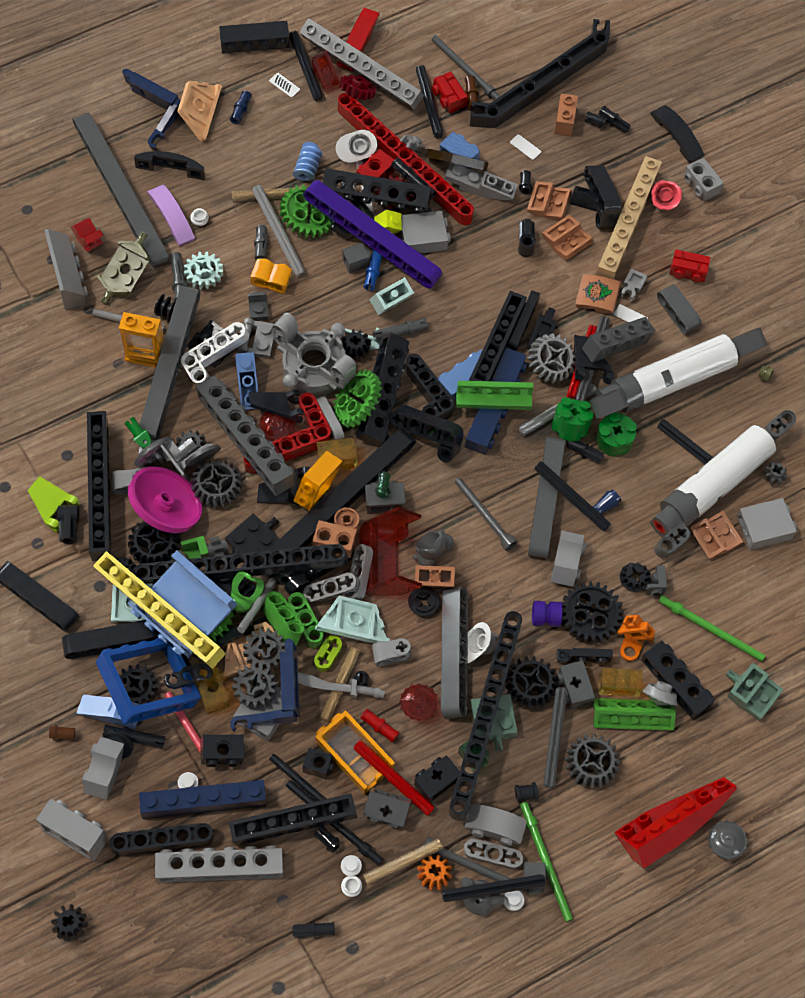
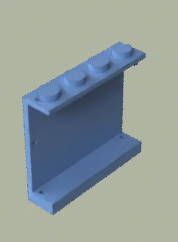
M176 550L172 555L175 562L151 589L208 637L237 606V603ZM130 601L128 602L133 608L130 612L138 619L143 617L146 620L144 624L152 632L155 629L160 632L158 637L166 644L170 641L174 645L171 649L179 656L184 654L189 658L193 654L190 649L137 604L133 605Z

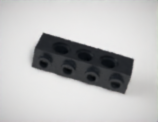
M661 640L644 653L641 661L658 681L665 682L673 687L671 691L677 694V703L692 720H695L712 706L715 701L712 693L702 687L698 677L688 671L685 662L674 655L670 645L665 644ZM661 662H668L670 667L663 666ZM675 676L681 677L683 682L676 681ZM688 691L694 692L697 697L689 696Z

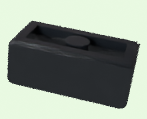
M576 185L570 204L597 212L598 207L590 190Z

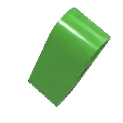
M276 591L269 592L262 611L278 635L283 636V642L285 643L287 639H292L296 646L302 636L304 626L281 593Z
M301 593L291 594L288 604L300 621L304 618L311 620L309 623H302L304 626L302 637L305 643L311 649L320 648L323 644V631L315 630L318 621L308 601ZM294 602L302 603L299 607H295L292 604ZM318 635L319 639L312 640L310 636Z

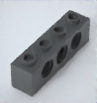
M643 317L590 335L582 349L593 363L647 344L656 330L649 320Z

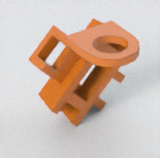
M638 614L626 616L617 632L619 635L623 634L625 636L620 648L621 657L626 661H634L640 654L644 640L653 643L655 636L654 628L648 622H644ZM632 648L635 651V655L629 657L624 653V650Z

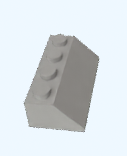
M45 229L65 310L86 305L85 298L88 297L86 286L82 287L81 282H84L82 271L78 272L77 267H80L78 256L74 257L73 252H76L74 241L70 242L67 234Z

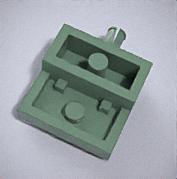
M754 663L741 676L731 669L725 675L735 682L733 689L727 697L759 721L784 690L768 678L769 674Z
M510 694L501 695L488 740H494L495 751L497 752L499 749L500 751L504 750L502 739L515 738L517 736ZM481 698L471 699L470 701L473 724ZM489 711L481 712L485 717L491 716ZM482 729L476 730L478 735L483 736L486 734Z

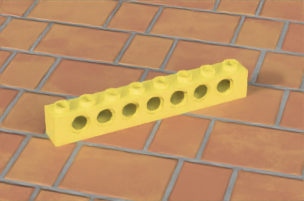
M107 551L94 564L93 567L209 667L213 669L226 653L216 643Z

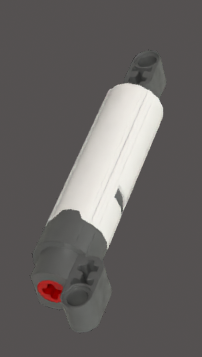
M756 328L731 339L727 335L722 334L612 380L611 385L597 390V397L590 400L595 417L601 418L619 411L626 413L737 366L738 357L767 345L762 329Z
M784 410L769 422L764 429L756 425L749 427L700 468L697 473L692 475L660 502L661 512L650 521L653 529L663 537L654 548L658 557L666 558L686 542L690 537V531L687 527L776 452L774 441L796 422L794 412ZM776 428L777 431L772 433L771 430ZM680 534L681 537H679V538L675 541L673 538H674L676 535ZM662 544L667 545L669 551L664 550Z

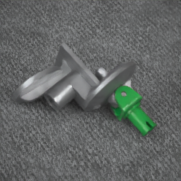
M135 417L130 418L132 424L128 420L124 423L134 436L132 440L139 445V454L134 461V465L137 468L151 466L157 460L162 462V464L166 460L167 462L171 460L181 475L188 481L190 479L185 473L187 466L197 465L221 450L218 444H205L198 448L190 437L178 446L174 443L172 437H165L154 441L147 429L143 430Z

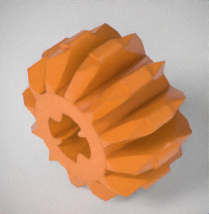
M432 855L428 856V861L422 859L421 864L423 866L417 867V871L420 872L417 875V879H424L421 885L424 887L430 884V891H432L433 885H436L438 891L441 890V884L447 887V880L452 878V874L448 873L452 870V866H445L448 860L444 859L441 862L440 855L436 856V860H433ZM435 869L438 872V876H434L431 870Z

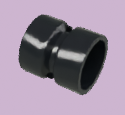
M301 571L275 574L278 582L281 585H285L284 589L289 596L296 592L302 594L304 588L311 584L308 577L301 573Z

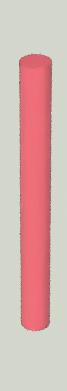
M171 691L164 694L165 698L174 697ZM183 710L175 712L200 752L201 739Z

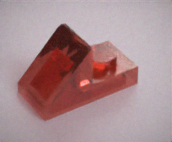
M328 51L311 57L313 72L317 74L323 90L340 83Z

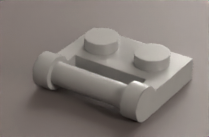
M245 318L243 325L248 330L249 337L251 329H257L253 348H249L248 339L238 347L237 353L254 352V357L270 359L274 342L272 329L274 324Z

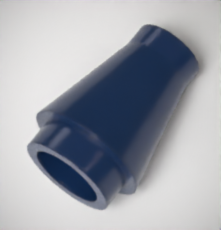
M612 489L611 491H606L593 507L600 514H603L619 506L622 500L617 492Z

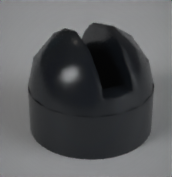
M365 671L355 673L353 679L357 680V685L365 687L369 684V675ZM360 675H364L363 683L359 682Z

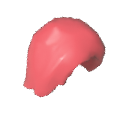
M660 180L652 186V201L654 206L660 210L668 211L674 209L682 200V190L675 182Z

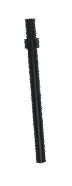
M289 780L285 785L306 804L316 802L292 780ZM341 822L330 824L359 849L358 852L364 857L367 856L378 866L383 862L384 859L372 850L371 845L360 840Z

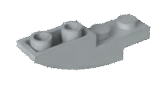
M454 163L449 164L444 178L447 181L460 185L459 190L497 200H513L518 184L485 171L484 174H480Z

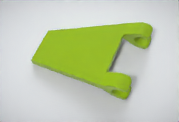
M41 476L28 489L45 524L54 532L59 531V522L52 518L56 514L58 506L63 505L65 502L68 505L80 506L77 497L66 493Z

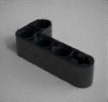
M604 165L585 166L584 178L598 207L595 217L596 227L615 228L621 212V200Z
M409 355L406 358L405 372L429 403L423 407L422 411L445 420L450 418L454 408L453 398L419 355ZM441 406H448L449 408L444 409Z
M401 405L390 414V422L393 426L439 443L437 456L442 462L448 463L460 453L463 439V429L460 425L407 405Z

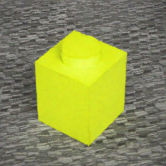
M385 210L374 217L377 223L393 234L402 230L401 213Z

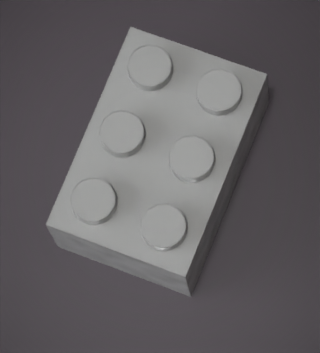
M50 799L36 819L41 830L94 862L108 841L105 835L106 832L102 830L103 826L96 821L90 823L85 820L86 816L77 810L74 812L67 809L68 805L61 800L55 802Z

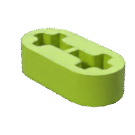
M338 636L327 637L314 658V665L318 671H328L341 652L342 641ZM336 642L337 648L333 647L331 652H329L330 644ZM325 656H328L327 664L320 665L319 659L323 660Z

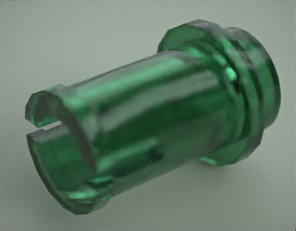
M381 472L378 475V485L375 488V493L380 498H386L390 494L389 483L391 475L387 472Z

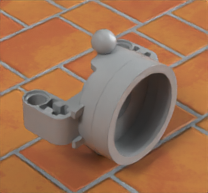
M286 312L272 326L273 338L279 344L277 349L283 353V384L285 387L299 390L300 395L308 392L313 394L315 398L330 395L338 388L344 389L355 377L356 363L345 354L342 341L339 338L345 333L343 324H333L331 331L323 329L321 332L308 331L300 333L296 319ZM310 350H319L324 353L326 360L321 365L311 366L306 364L302 357Z

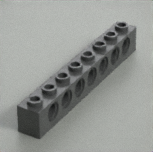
M213 376L196 385L200 401L273 494L276 496L295 486L294 477L296 475L293 468L285 464L283 456L277 454L273 443L265 439V434L261 429H257L253 418L246 415L244 407L241 404H237L235 396L227 391L224 382L219 381L216 376Z

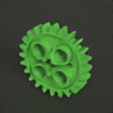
M302 184L301 189L297 185L294 190L290 188L289 192H285L284 197H282L279 210H281L280 216H283L282 222H288L286 228L292 227V233L298 231V236L304 233L305 238L308 237V234H311L312 238H315L316 234L319 237L322 236V233L327 234L328 230H331L330 218L311 204L308 211L307 206L309 202L303 196L304 191L307 189L305 185ZM308 213H309L310 215H309L308 224H307V223H306V218H307V215H308Z
M359 370L358 374L356 373L355 377L344 389L338 388L340 392L335 394L337 399L333 403L336 405L332 410H334L340 425L347 428L350 426L354 428L356 424L359 426L361 420L365 422L366 416H371L370 411L376 409L374 405L379 403L377 398L381 396L378 392L382 390V387H380L382 382L370 370ZM352 393L361 400L365 401L364 404L358 402L349 395Z

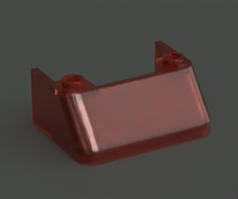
M397 506L362 524L359 544L367 545L373 550L366 595L402 596L422 587V583L398 575V543L408 536V524L421 519V514ZM361 568L359 569V576L361 575V572H362V569H361Z

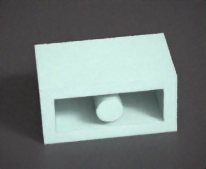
M404 277L376 293L369 301L377 314L380 315L407 300L414 292Z

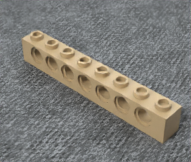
M645 156L599 263L597 276L615 279L650 196L652 186L658 177L662 164L661 161Z

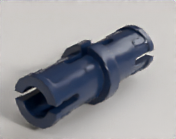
M242 91L238 102L234 105V111L230 117V121L233 124H240L243 114L248 110L247 106L252 98V94L249 91Z

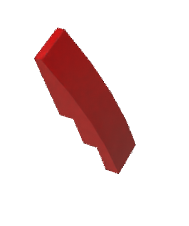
M364 7L346 42L363 53L380 13ZM340 61L337 62V67L353 72L348 66Z

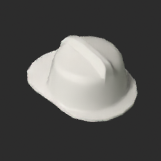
M367 130L349 133L337 141L336 153L344 162H356L370 157L376 151L377 140L374 134Z
M484 622L476 624L468 632V663L473 662L481 655L490 654L495 648L498 635L493 633Z

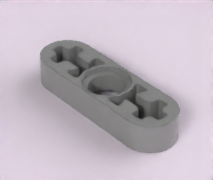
M326 397L317 398L316 400L331 429L333 440L337 442L344 439L342 427Z
M359 544L355 548L350 573L357 577L359 569H362L361 575L358 577L359 586L355 591L346 593L348 598L360 601L366 593L373 556L372 548L364 544ZM349 578V580H348V586H349V587L351 586V583L353 582V580L350 579V578Z
M352 573L341 574L307 585L304 588L303 595L311 603L321 602L355 591L359 586V579ZM348 578L353 580L350 587L348 585H340V583L348 582ZM329 583L336 585L333 593L327 592V585ZM312 589L315 591L322 590L323 594L320 592L314 594V598L309 596L312 593Z
M469 839L464 845V854L471 860L510 870L520 868L523 862V855L517 849L478 839ZM474 844L476 849L481 851L483 846L486 847L484 857L480 856L482 853L480 851H475L474 854H471L470 849L467 847H471ZM490 849H495L499 852V857L492 860L488 857L487 852ZM503 852H506L505 857L508 858L516 855V859L519 862L516 861L515 864H511V860L507 858L504 859V862H501Z

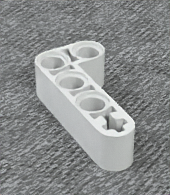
M235 322L186 352L181 358V363L191 380L198 385L209 379L210 375L205 367L244 344L249 339V332L242 323ZM227 340L225 345L220 346L221 341ZM206 350H211L209 355L204 356ZM195 359V363L188 366L189 361ZM204 374V378L197 381L198 376Z

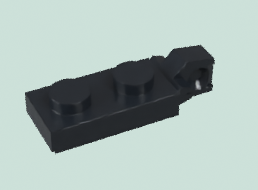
M549 307L544 315L541 314L526 349H531V344L538 337L542 338L545 334L549 336L553 333L556 326V321L552 320L555 309Z
M557 649L556 661L564 664L571 660H576V662L583 661L584 664L588 663V661H596V664H607L611 662L613 657L612 649Z

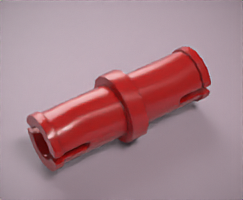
M368 708L360 717L361 720L374 728L373 731L375 733L379 732L391 743L394 742L400 733L387 724L384 718H379Z

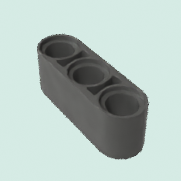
M673 284L657 293L658 301L683 334H687L701 326L702 323L699 315L676 285Z

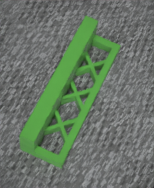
M458 381L456 408L532 410L533 383Z
M595 698L593 701L594 728L674 731L676 717L674 705L658 706L652 700Z

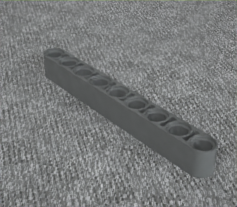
M180 287L141 417L140 426L143 430L147 429L154 441L159 440L181 366V358L184 355L200 301L201 292L197 289Z

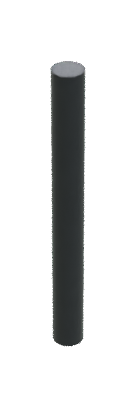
M276 754L271 755L269 760L316 801L326 799Z

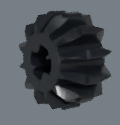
M352 329L351 333L346 331L345 336H342L340 339L345 354L351 358L355 357L357 361L359 356L365 358L366 353L370 352L371 341L368 339L367 333L362 334L361 329L358 332Z
M70 904L68 910H66L65 906H61L63 912L60 914L58 911H55L54 915L58 919L51 920V923L56 925L52 928L53 933L58 932V939H62L65 936V941L69 942L70 937L73 936L76 941L78 940L77 933L85 934L81 927L88 926V923L83 921L87 918L86 913L81 914L82 909L80 907L74 910L73 904ZM67 920L70 922L73 921L74 924L72 926L66 925L65 922Z

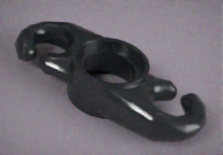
M204 663L185 666L181 671L172 673V676L177 679L175 684L169 682L170 674L165 675L164 683L173 690L191 687L196 682L205 680V677L200 675L201 669L207 670V679H211L213 671L211 667ZM190 672L193 674L194 679L191 681L185 680L183 674Z

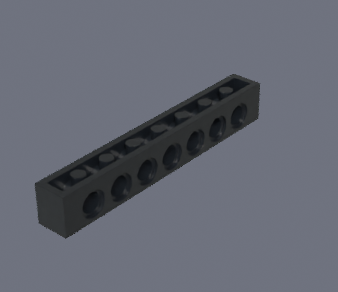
M106 411L87 412L89 554L92 561H98L106 551L111 555L109 427Z

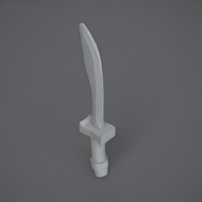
M298 672L300 684L311 688L350 693V698H356V693L383 699L385 691L380 690V688L359 686L355 679H350V685L338 684Z

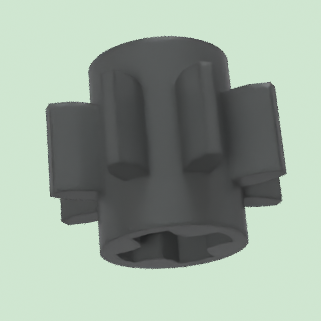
M771 462L769 467L766 466L764 472L767 473L764 479H767L770 485L777 484L780 486L782 480L785 481L787 478L785 474L787 468H784L781 462L775 464Z
M219 536L210 538V543L206 544L209 557L222 556L229 553L225 539L220 540Z

